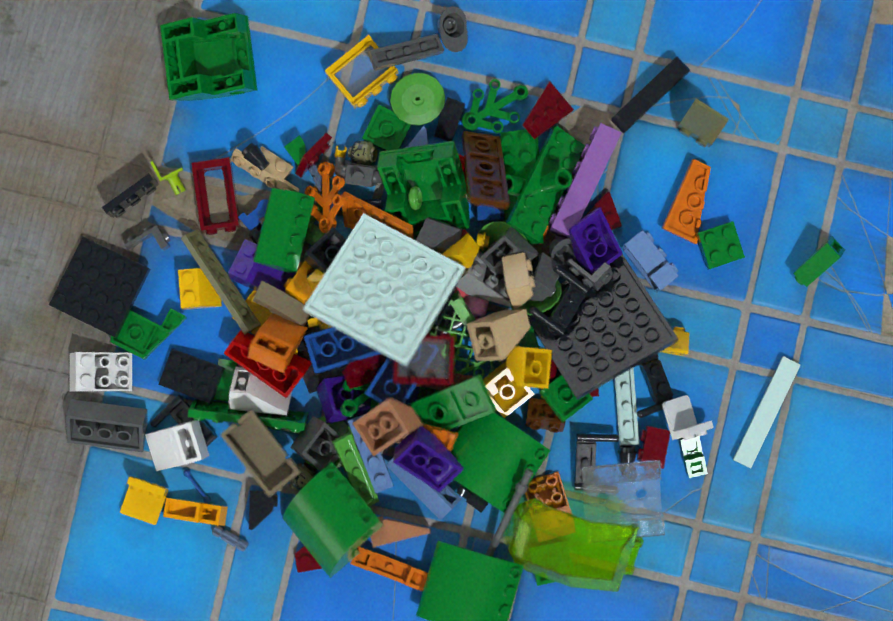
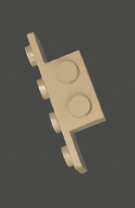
M263 146L260 150L270 163L263 171L244 159L242 151L237 148L233 151L231 161L237 167H241L250 173L251 176L264 182L268 187L299 192V188L285 180L293 170V166Z

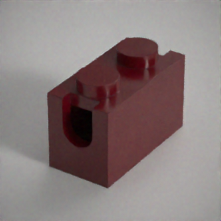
M646 426V430L642 429L640 441H643L642 449H638L637 460H640L639 464L664 469L670 438L669 430Z

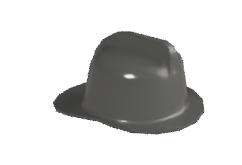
M447 7L437 22V29L444 46L451 52H460L468 43L466 16L458 7Z
M555 235V239L548 248L549 255L553 260L561 264L563 269L570 273L567 263L569 259H572L579 265L574 255L571 238Z

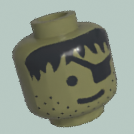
M355 141L348 149V157L351 158L353 163L371 165L377 160L378 150L372 142Z
M306 462L304 464H297L302 472L292 479L289 484L297 492L316 476V470Z

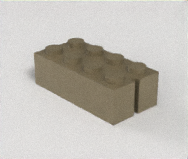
M250 410L238 420V423L242 425L233 424L220 435L265 493L271 497L302 471L291 458L286 459L288 453L254 410Z

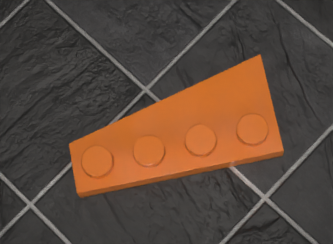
M347 192L342 194L345 197V203L342 206L344 227L354 229L364 213L414 240L412 225Z

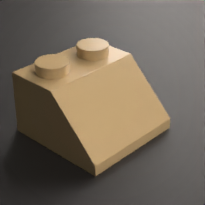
M525 252L502 257L506 290L514 310L518 309L533 296L532 287H535L533 275L530 276L529 272L533 271L531 259L527 260Z

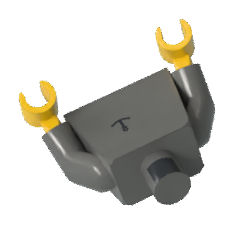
M338 145L336 146L334 154L336 158L335 174L336 176L343 177L346 184L373 187L378 185V183H383L377 168L378 165H365L345 160L347 147L345 146L344 150H339Z

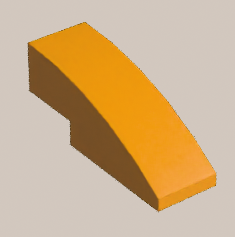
M166 498L163 517L225 526L228 507Z

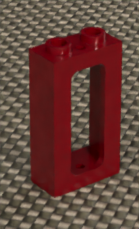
M228 157L191 163L201 231L203 233L206 232V235L218 234L217 231L225 230V232L237 231L236 228L241 227L238 218L239 211L231 159ZM221 169L224 175L229 220L212 223L205 173Z

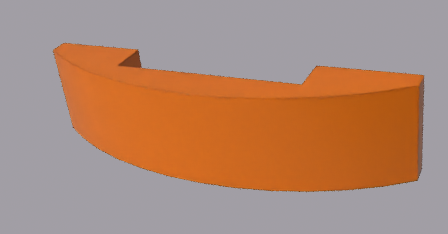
M360 546L357 548L360 553L351 560L350 564L423 592L428 572Z

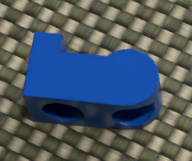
M261 200L257 208L248 216L244 212L238 216L250 231L256 227L258 229L263 224L268 200Z

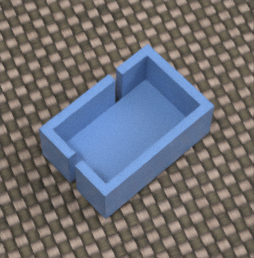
M642 230L624 244L621 249L654 291L658 293L679 276L677 274L678 269L672 262L669 264L665 260V252L660 247L657 249L653 244V237L648 232L645 233Z

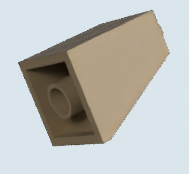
M526 309L501 310L467 323L476 361L503 360L530 329Z

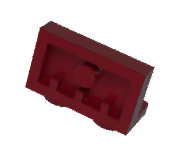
M380 354L350 362L343 370L348 387L352 389L372 383L381 366L386 361L385 355Z

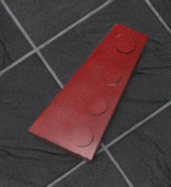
M240 330L224 354L287 398L312 362L294 354L285 372L277 371L248 358L250 345L255 336L250 333L244 334Z

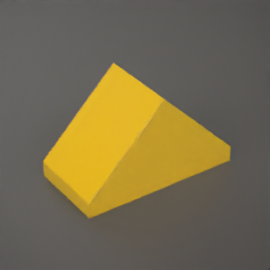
M468 233L441 255L464 266L465 269L471 268L480 247Z

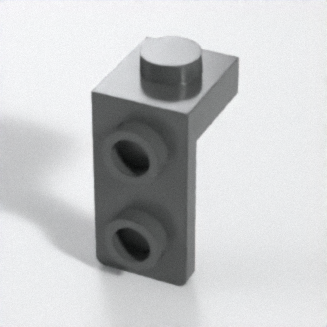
M151 225L145 228L143 234L138 237L134 235L128 238L124 247L130 250L151 236H154L160 248L165 251L170 248L168 242L171 240L165 231L161 232L158 226L153 227Z
M572 259L567 261L570 273L575 277L579 276L582 278L583 283L589 288L593 287L598 291L603 284H607L612 278L611 267L605 262L591 276Z

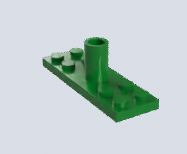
M557 125L552 127L506 224L535 243L541 241L565 188H568L572 183L571 175L585 148L584 144Z
M526 129L500 133L509 197L508 208L504 209L505 222H507L539 155L538 137L533 139ZM542 236L541 241H540L539 243H535V242H533L532 240H530L529 238L526 237V239L528 240V243H529V244H540V243H543V236Z
M481 375L406 404L413 408L422 423L445 430L453 429L497 410Z
M194 399L188 409V417H193L197 421L210 419L215 423H223L224 421L238 423V420L249 411L229 409V403L213 401L210 404ZM288 410L287 416L255 412L270 429L281 430L285 428L291 432L304 431L309 412Z

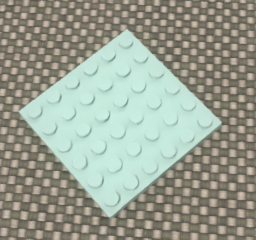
M363 213L306 303L304 311L407 367L464 273L465 267Z

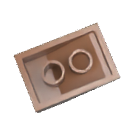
M379 516L378 518L384 526L371 536L373 547L429 534L431 531L428 527L389 518L384 519L383 516Z

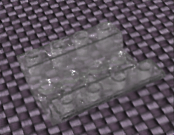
M660 460L582 467L583 506L588 542L665 535L664 516L661 506ZM638 490H645L646 495L643 498L636 497V492ZM601 493L608 495L607 500L603 502L598 501L597 497Z

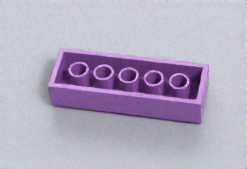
M600 123L599 128L594 127L589 138L592 142L590 145L586 144L581 155L584 159L582 162L578 161L573 171V174L576 176L572 179L571 185L564 190L568 193L566 197L561 196L556 207L559 209L558 214L553 213L548 224L551 226L550 232L560 237L570 238L568 229L581 220L620 138L621 132Z

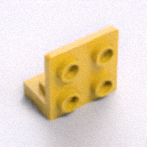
M129 476L127 481L129 487L120 513L156 525L169 488Z

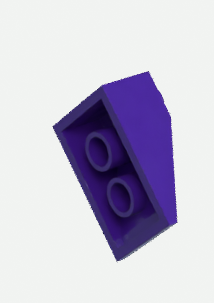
M599 207L568 229L574 255L580 267L591 275L604 262L609 265L623 254Z
M245 239L228 271L230 279L255 291L258 290L261 282L264 281L285 293L286 288L284 285L289 277L293 279L296 272L287 273L253 262L257 244Z
M344 376L323 379L317 387L326 423L345 421L367 414L371 410V398L361 404L353 416L346 417L341 413V405L346 400H355L365 391L356 389L350 392L343 389V383L346 380Z
M422 426L413 430L395 447L393 463L439 493L464 468L438 438Z

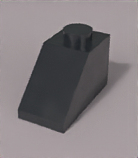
M447 97L434 134L435 137L448 142L453 141L465 109V103Z
M250 491L249 530L255 529L274 511V507H278V495L274 494L269 497L265 491Z

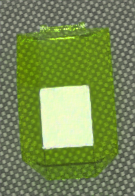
M537 498L517 505L505 536L513 561L523 565L524 570L573 588L613 592L619 591L624 575H632L634 573V564L639 549L644 543V540L637 536L640 527L634 523L631 525L589 521L550 507Z

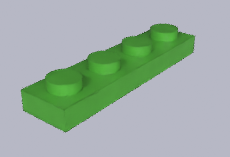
M347 433L333 440V446L351 486L369 507L379 502L352 435Z

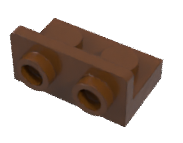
M529 398L525 426L534 430L545 429L554 433L563 432L565 422H561L547 402L543 399Z

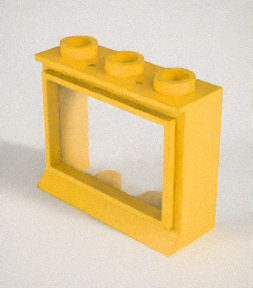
M367 35L325 70L328 78L354 109L363 107L371 95H378L383 90L382 86L387 82L391 84L398 78V69L395 66L374 70L368 52L379 47L370 35Z

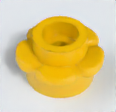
M486 232L484 234L478 233L477 245L480 247L479 249L484 251V247L488 248L489 236H486Z

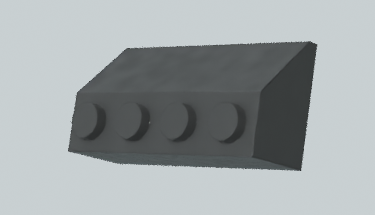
M71 399L66 413L67 443L143 452L148 424L147 409Z

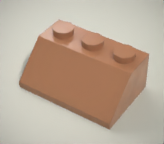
M391 398L352 423L373 456L423 425L412 407Z

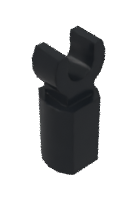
M460 485L456 491L457 494L466 499L468 504L481 513L488 505L487 501L463 485Z

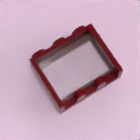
M427 332L407 367L394 360V384L453 386L454 337L450 336V333H439V336H431V333Z

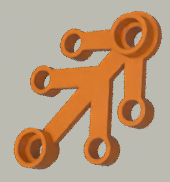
M323 162L318 166V172L322 176V195L317 192L316 187L310 185L305 188V195L314 197L315 201L323 207L322 214L318 211V207L313 204L311 216L319 221L320 231L327 233L332 227L336 228L337 221L335 216L345 203V197L338 194L345 184V179L335 176L332 179L333 188L330 191L329 178L334 175L335 166L332 163Z

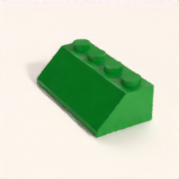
M271 188L253 262L287 273L297 272L315 200L314 197L295 191Z

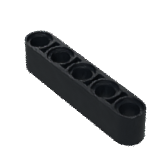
M677 56L611 118V121L624 134L685 77L690 69Z

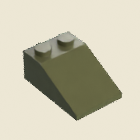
M696 98L677 128L680 129L679 132L684 136L695 138L696 143L700 146L710 148L729 119Z

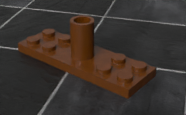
M463 131L462 145L469 203L507 209L509 197L501 138L499 136Z

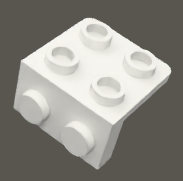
M688 395L663 402L662 404L672 440L683 438L684 441L694 439L695 435L696 437L707 434L706 430L714 428L712 420L697 424Z

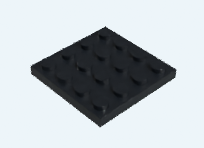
M82 237L49 305L117 338L151 269Z

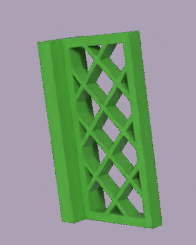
M459 291L453 294L449 303L454 308L453 315L444 314L443 318L451 320L449 328L432 324L428 332L431 333V336H436L437 330L461 335L459 342H454V347H457L454 355L453 373L466 374L488 361L471 359L473 353L472 345L461 344L464 336L470 337L469 333L465 332L466 329L468 331L467 323L476 319ZM454 321L464 324L462 331L452 329ZM436 345L440 348L439 351L447 364H449V354L445 352L447 345L443 347L442 345ZM460 348L470 350L468 358L458 356ZM456 360L466 362L465 368L457 371L455 368Z

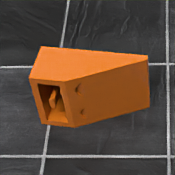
M272 313L253 339L248 358L284 373L308 328Z
M559 471L532 479L528 484L529 487L525 496L538 541L541 542L576 532L575 522Z

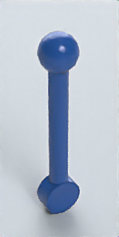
M185 470L183 475L189 478L201 494L203 502L209 503L211 501L210 496H206L191 476L190 470Z

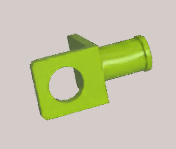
M150 162L160 181L168 180L175 195L180 193L177 186L181 192L186 190L178 176L179 172L184 170L183 167L162 177L155 162Z

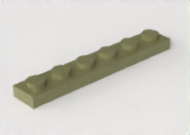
M198 229L184 235L181 238L243 333L246 334L261 325Z

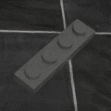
M438 34L373 49L368 52V56L374 70H379L439 55L445 50Z

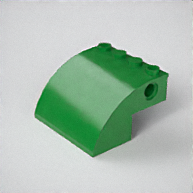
M232 13L208 20L191 17L160 25L169 100L215 99L257 91L247 15Z
M454 141L381 151L379 153L377 168L387 192L385 212L412 225L413 236L419 235L427 217L462 229L470 227L466 182ZM413 186L419 187L422 192V205L418 210H413L409 204L408 195L410 188Z
M493 412L460 425L456 433L459 434L451 454L464 468L454 480L505 513L515 494V487L518 481H521L526 469L528 468L533 471L530 478L531 481L551 450Z
M333 462L327 465L299 491L283 515V520L330 578L360 553L357 548L384 526Z
M437 541L416 616L429 621H508L524 566L469 548Z

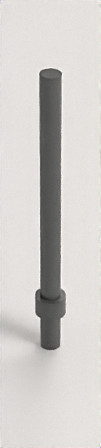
M527 468L521 481H518L515 487V494L489 545L486 555H494L522 495L526 493L529 487L528 483L533 474L531 469Z

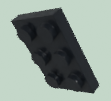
M148 173L104 205L102 209L110 217L114 218L116 216L118 218L126 212L125 209L127 207L137 205L141 201L140 198L145 194L150 195L157 190L156 186L159 184Z
M171 349L158 385L212 404L225 368Z

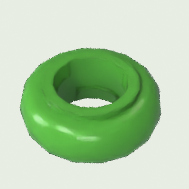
M417 186L411 187L408 195L409 204L413 210H418L422 205V192Z

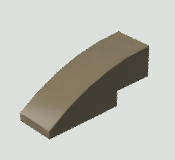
M264 281L261 282L253 302L270 309L269 312L305 327L310 317V314L304 311L305 305Z

